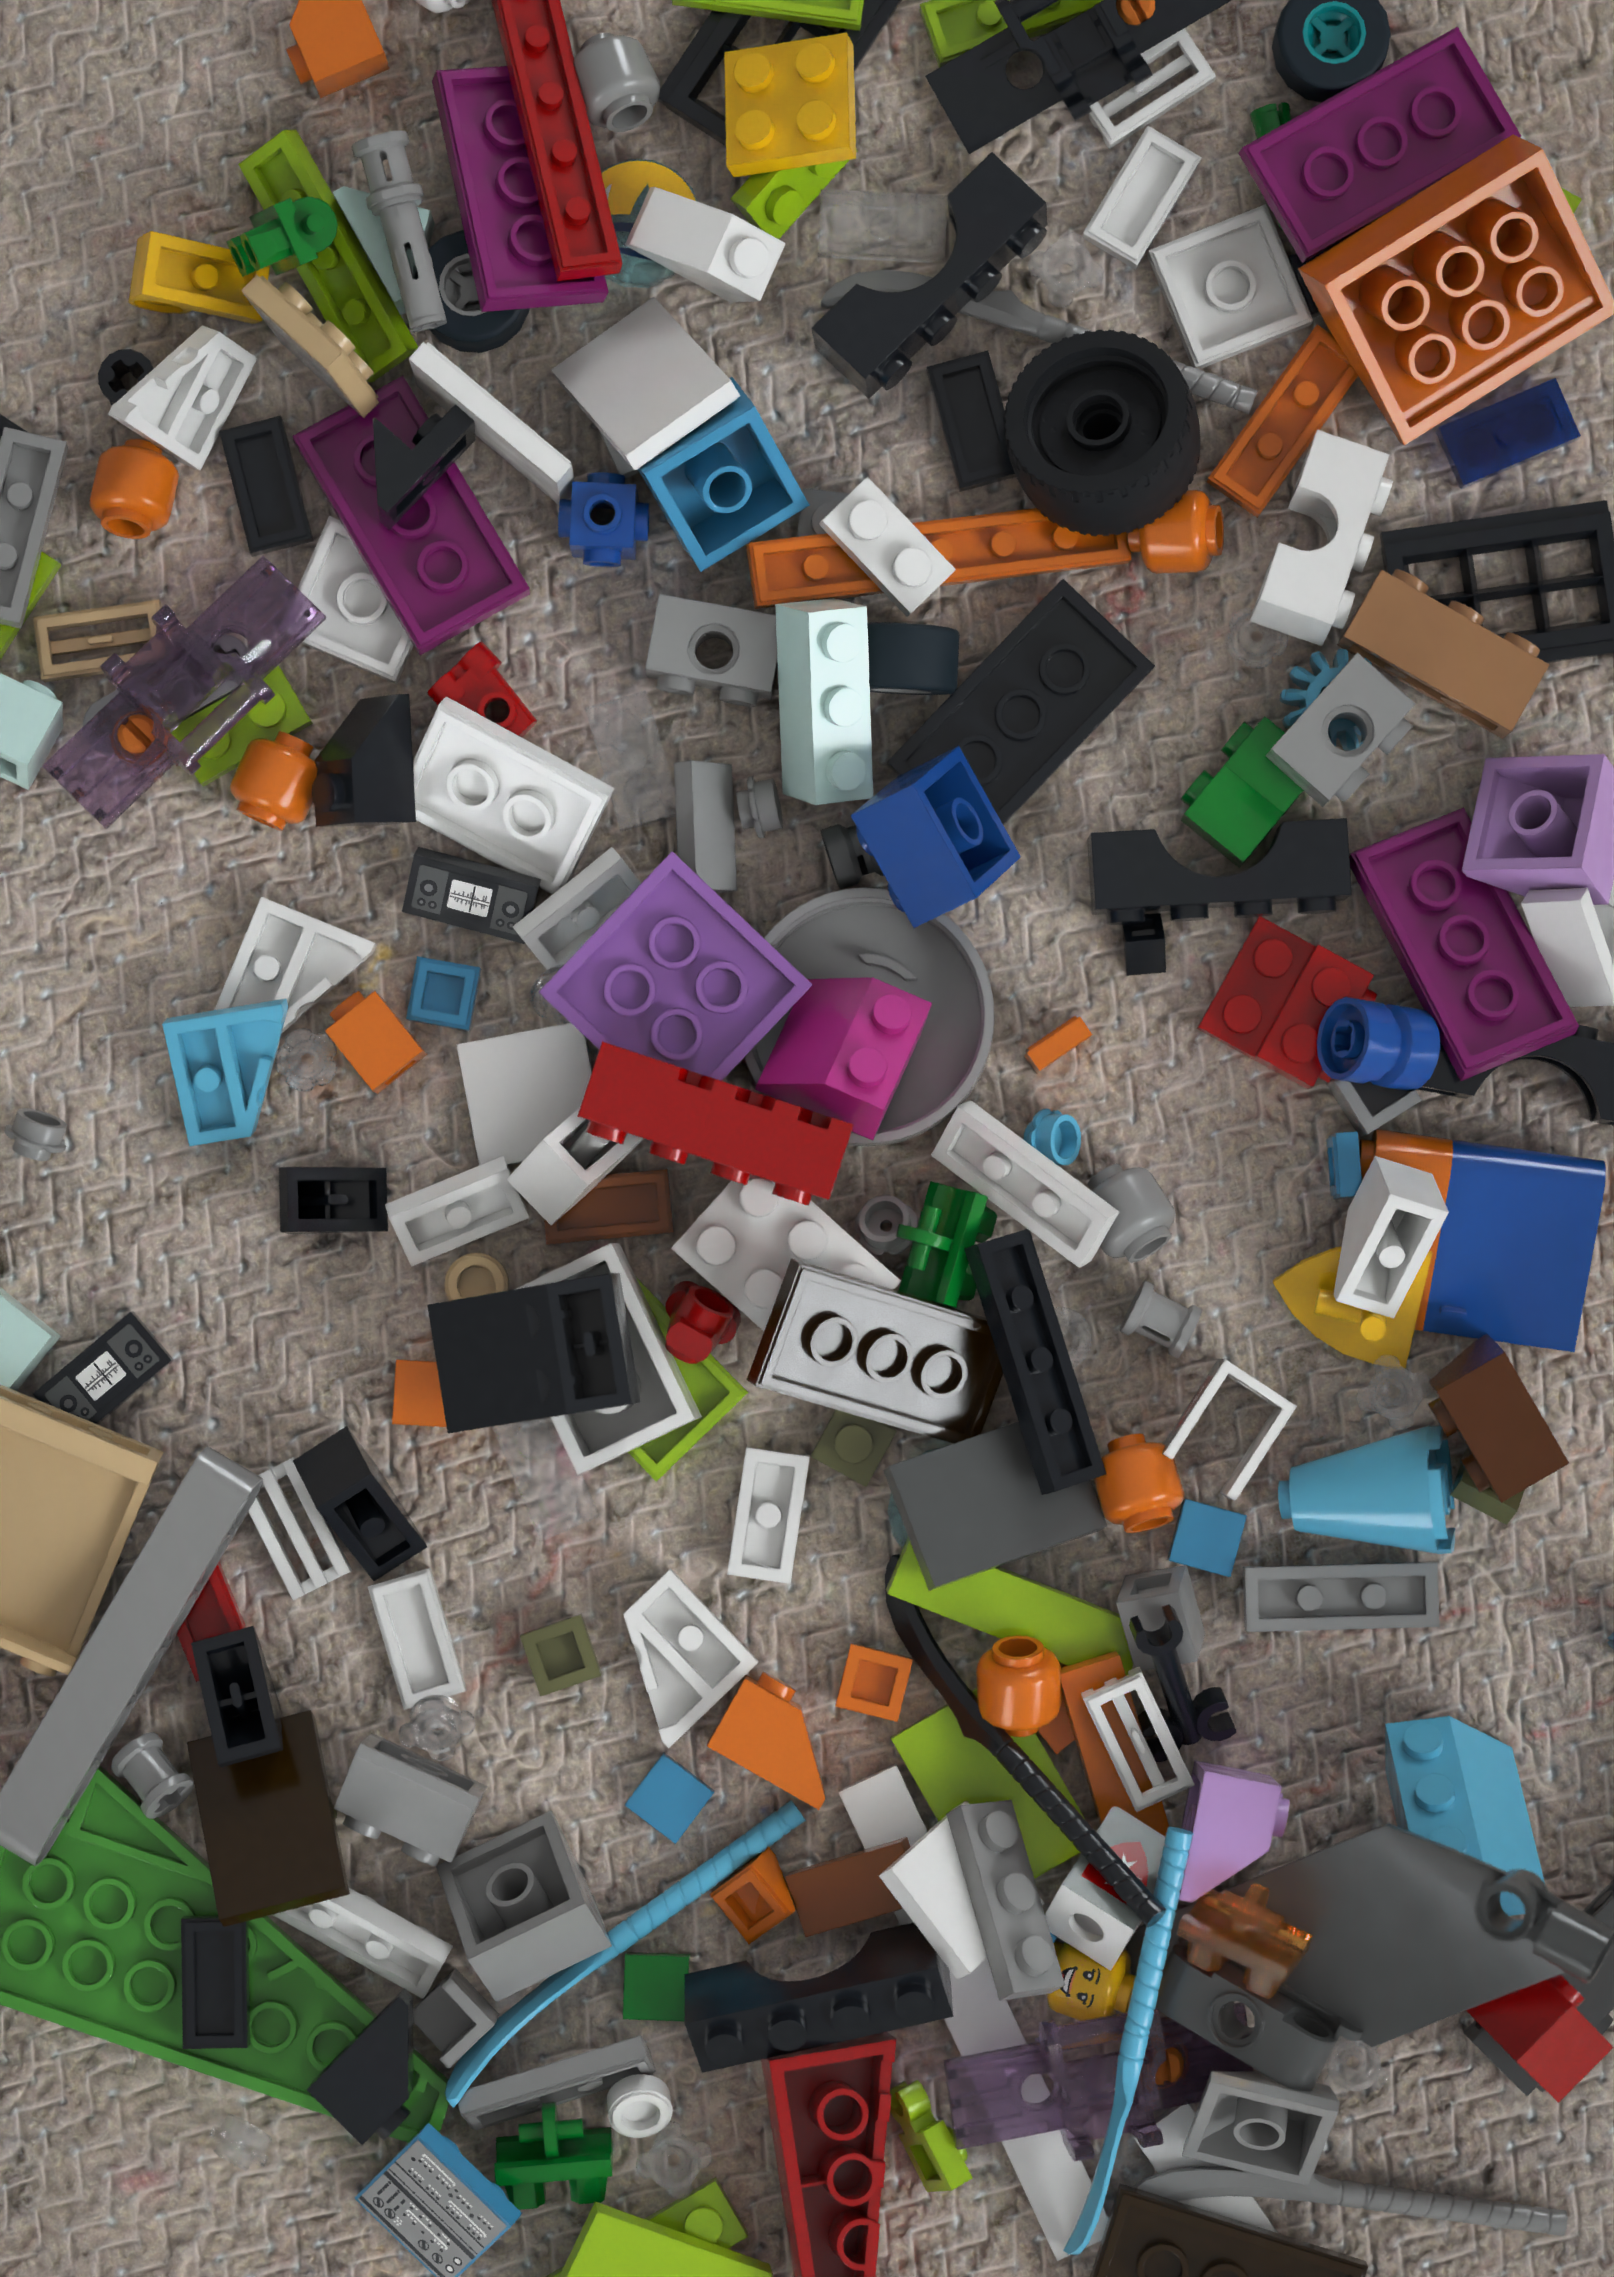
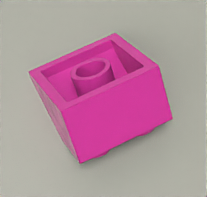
M873 977L807 979L813 985L793 1005L756 1084L755 1090L778 1100L854 1124L852 1132L873 1141L921 1036L932 1003Z

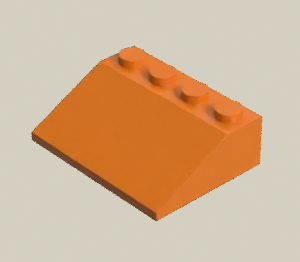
M1514 134L1298 268L1325 324L1399 442L1403 445L1413 441L1614 315L1613 297L1544 150Z

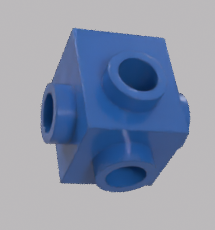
M607 472L587 474V482L572 481L571 499H560L558 537L569 538L572 556L583 558L584 565L621 566V560H636L637 541H648L650 503L639 502L637 485L625 484L624 475ZM594 508L614 509L615 511L614 519L607 525L594 523L590 516Z

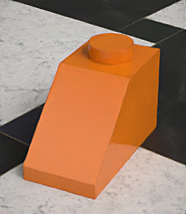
M362 0L298 1L289 24L297 44L286 48V51L300 84L313 80L320 99L390 69L385 52Z
M762 1672L758 1681L745 1675L709 1738L707 1747L820 1810L825 1801V1790L802 1707L791 1700L796 1690L766 1672Z

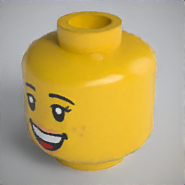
M1054 1942L1053 1945L1065 1986L1047 1994L1050 2009L1096 2027L1107 2025L1117 2011L1128 2014L1135 1975L1130 1974L1131 1958L1127 1950L1124 1949L1110 1971L1068 1943Z

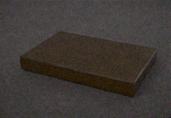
M311 1710L281 1717L283 1751L220 1767L218 1765L212 1736L187 1742L217 1912L223 1927L350 1894L316 1719Z

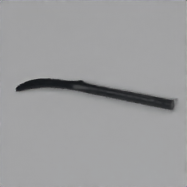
M900 1554L892 1555L886 1567L885 1592L886 1603L895 1630L909 1654L954 1713L964 1737L981 1743L997 1758L999 1763L1020 1783V1786L1026 1793L1033 1798L1034 1802L1043 1812H1046V1815L1073 1842L1078 1851L1086 1857L1087 1861L1096 1871H1099V1874L1113 1887V1890L1122 1900L1126 1901V1904L1147 1927L1157 1923L1166 1913V1908L1150 1893L1148 1888L1075 1807L1070 1804L1038 1766L1030 1760L1029 1756L1014 1742L1004 1729L994 1727L982 1718L976 1696L963 1682L936 1643L920 1612L919 1606L887 1594L886 1588L900 1557Z

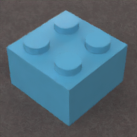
M733 377L729 379L740 395L737 400L638 469L678 541L700 572L810 506L755 405Z

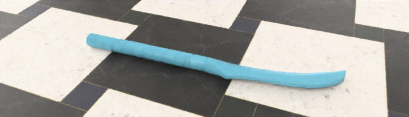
M792 1800L787 1802L778 1811L773 1812L762 1822L730 1843L729 1846L716 1853L713 1858L705 1861L697 1869H694L680 1881L666 1889L664 1893L655 1897L647 1905H644L626 1920L609 1930L607 1934L612 1945L611 1947L549 1976L536 1989L499 2017L495 2025L456 2063L445 2090L446 2099L453 2108L456 2106L492 2057L523 2026L581 1979L617 1957L619 1953H623L637 1943L639 1939L644 1938L652 1930L684 1909L685 1906L694 1902L702 1894H705L719 1882L734 1873V1871L744 1866L750 1859L755 1858L766 1850L767 1847H770L791 1830L805 1822L806 1819Z
M1177 1827L1167 1828L1165 1846L1163 1847L1158 1877L1153 1892L1154 1897L1157 1898L1167 1911L1157 1923L1151 1927L1146 1926L1140 1952L1141 1956L1138 1961L1128 2015L1126 2016L1124 2026L1125 2030L1123 2031L1119 2049L1114 2102L1086 2202L1075 2228L1063 2249L1067 2254H1081L1088 2245L1096 2228L1106 2198L1125 2121L1132 2106L1148 2044L1149 2029L1152 2025L1158 1990L1160 1989L1163 1975L1162 1970L1165 1966L1171 1930L1173 1929L1176 1915L1175 1911L1177 1910L1180 1897L1179 1891L1182 1888L1184 1871L1187 1865L1188 1850L1190 1849L1193 1832Z

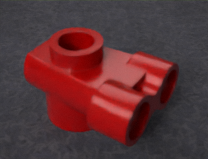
M482 641L472 647L427 692V695L437 705L447 696L485 718L486 708L491 702L496 700L503 701L509 706V715L503 722L496 724L520 737H523L537 723V719L497 670L502 662Z
M692 1281L679 1282L673 1287L665 1305L666 1312L670 1317L665 1347L674 1357L690 1364L701 1362L710 1355L717 1344L728 1343L734 1338L741 1323V1314L735 1305L718 1292L704 1286H699Z

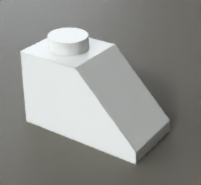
M650 187L625 246L729 302L761 301L786 243L734 214L657 187Z
M579 1108L542 1139L506 1180L552 1226L584 1198L644 1138L627 1133L624 1144H620L589 1134L586 1131L590 1120L578 1116Z
M1375 1156L1348 1208L1333 1294L1337 1302L1394 1319L1449 1213L1432 1173Z

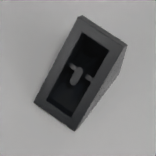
M279 1168L280 1232L286 1234L388 1231V1214L385 1204H387L386 1168Z
M254 1626L192 1642V1650L218 1765L224 1767L283 1751L280 1703Z

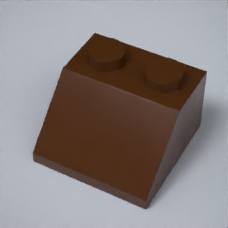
M1488 1334L1474 1341L1429 1381L1438 1398L1428 1403V1406L1447 1437L1456 1432L1461 1436L1470 1453L1462 1457L1460 1461L1479 1493L1490 1487L1502 1503L1569 1464L1505 1351Z

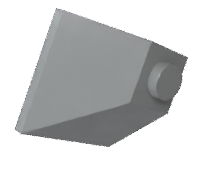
M1211 2071L1185 2140L1182 2156L1308 2186L1338 2115L1339 2100L1330 2086L1316 2083L1312 2091H1299L1289 2089L1259 2071Z

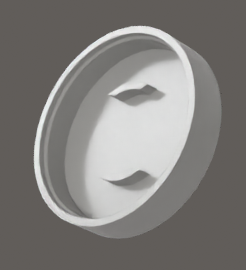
M851 888L831 892L800 905L781 919L764 937L806 979L873 977L932 1003L921 1036L874 1140L872 1141L851 1132L847 1145L883 1146L917 1137L946 1120L955 1112L957 1106L968 1098L977 1085L991 1052L995 1022L994 1002L990 981L977 950L965 933L945 914L913 928L905 912L900 911L893 903L888 889ZM791 1009L745 1056L747 1066L756 1083L762 1074Z

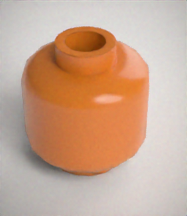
M129 439L124 445L111 447L101 453L89 505L94 514L101 519L100 524L108 532L130 539L146 538L150 536L151 531H157L167 525L173 507L179 472L173 462L162 455V449L147 440Z
M1187 490L1181 496L1182 499L1178 503L1176 502L1173 508L1167 510L1161 518L1158 517L1154 520L1155 522L1148 523L1143 528H1136L1132 532H1128L1130 551L1132 553L1141 552L1142 560L1150 572L1156 574L1200 572L1209 567L1213 556H1220L1222 554L1224 545L1222 509L1220 505H1212L1207 494L1203 491Z
M281 731L278 732L275 741L264 738L252 740L245 750L230 785L231 793L240 801L236 810L257 822L279 831L284 830L286 823H302L307 818L313 805L312 785L317 776V767L315 761L309 757L314 747L297 737Z
M1142 1433L1130 1434L1110 1441L1107 1444L1109 1453L1101 1457L1106 1475L1094 1478L1103 1515L1111 1523L1123 1525L1126 1533L1148 1531L1168 1524L1174 1519L1173 1511L1180 1506L1184 1499V1491L1174 1458L1169 1459L1162 1454L1166 1445L1157 1442L1146 1443L1145 1436Z
M1009 1636L996 1641L993 1647L980 1657L976 1669L977 1703L980 1714L985 1721L994 1727L1004 1729L1009 1736L1026 1737L1035 1734L1040 1727L1049 1724L1058 1716L1061 1707L1060 1663L1056 1655L1045 1648L1042 1642L1028 1636Z

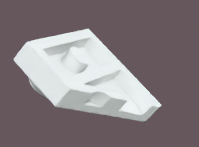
M202 325L112 405L108 415L181 463L201 471L219 435V431H221L258 358L221 332Z
M261 897L214 1010L287 999L288 1011L282 1030L283 1033L374 953L377 944Z
M671 1568L623 1613L638 1658L646 1691L649 1694L659 1727L661 1740L668 1748L758 1663V1660Z

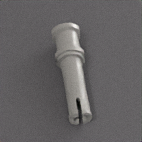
M390 131L357 141L352 145L354 157L361 158L370 190V195L366 198L367 208L372 211L373 215L380 216L411 332H420L442 326L447 323L432 258L428 250L417 208L422 203L424 193L422 186L413 181L405 147L410 142L408 133L406 131ZM385 159L388 160L393 178L391 182H388L383 166V160ZM407 249H412L418 272V279L416 280L412 276L406 253Z

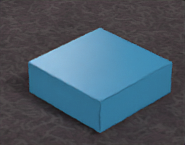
M417 956L406 1019L408 1021L470 1031L481 968Z
M1358 1131L1334 1133L1326 1139L1330 1196H1333L1334 1199L1354 1198L1362 1182Z
M1184 1498L1167 1560L1231 1577L1247 1515Z
M663 1752L626 1801L625 1806L676 1844L714 1794L715 1790Z

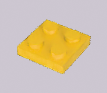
M847 32L724 52L726 166L733 178L856 159L854 46Z

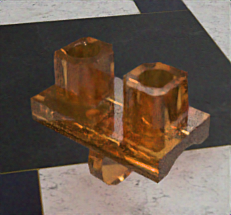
M1254 1883L1249 1888L1244 1898L1228 1890H1224L1222 1894L1210 1890L1198 1899L1196 1905L1188 1914L1185 1913L1177 1931L1178 1936L1188 1940V1963L1208 1972L1213 1970L1219 1971L1229 1958L1246 1966L1243 1983L1246 1985L1247 1990L1267 1999L1275 1995L1308 1952L1313 1935L1285 1923L1283 1915L1265 1908L1269 1897V1888L1258 1883Z

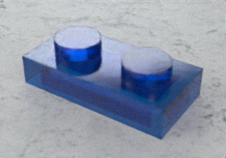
M1556 378L1440 426L1436 431L1460 489H1464L1575 442L1581 436Z

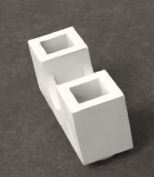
M1317 429L1306 453L1288 509L1316 520L1323 528L1328 544L1317 550L1305 551L1278 543L1268 565L1250 622L1319 646L1323 645L1332 626L1343 630L1356 594L1345 590L1350 572L1354 570L1362 573L1374 541V536L1364 533L1369 515L1371 513L1381 516L1392 487L1393 480L1383 477L1390 454Z

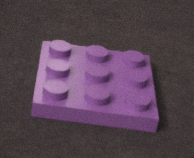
M671 852L545 984L539 993L598 1049H600L603 1041L722 1081L813 984L674 852Z

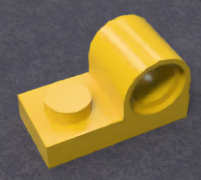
M149 231L137 239L128 302L138 308L160 313L183 314L193 310L256 324L261 322L262 318L241 290L256 275L259 277L263 276L268 280L270 265L242 277L230 250L227 248Z

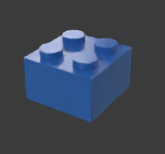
M960 746L897 776L850 815L856 825V833L861 846L869 855L875 858L888 882V891L893 903L900 911L905 912L913 928L976 899L1021 858Z

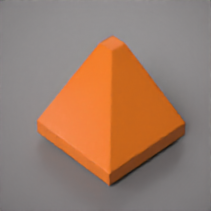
M767 1847L766 1850L750 1860L709 1894L748 1944L758 1939L795 1911L777 1857L770 1847Z

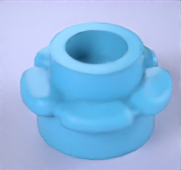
M1045 1108L1038 1111L1033 1120L1027 1125L1024 1132V1140L1055 1164L1066 1166L1073 1163L1079 1154L1081 1132L1074 1117L1062 1114L1058 1110L1051 1111Z

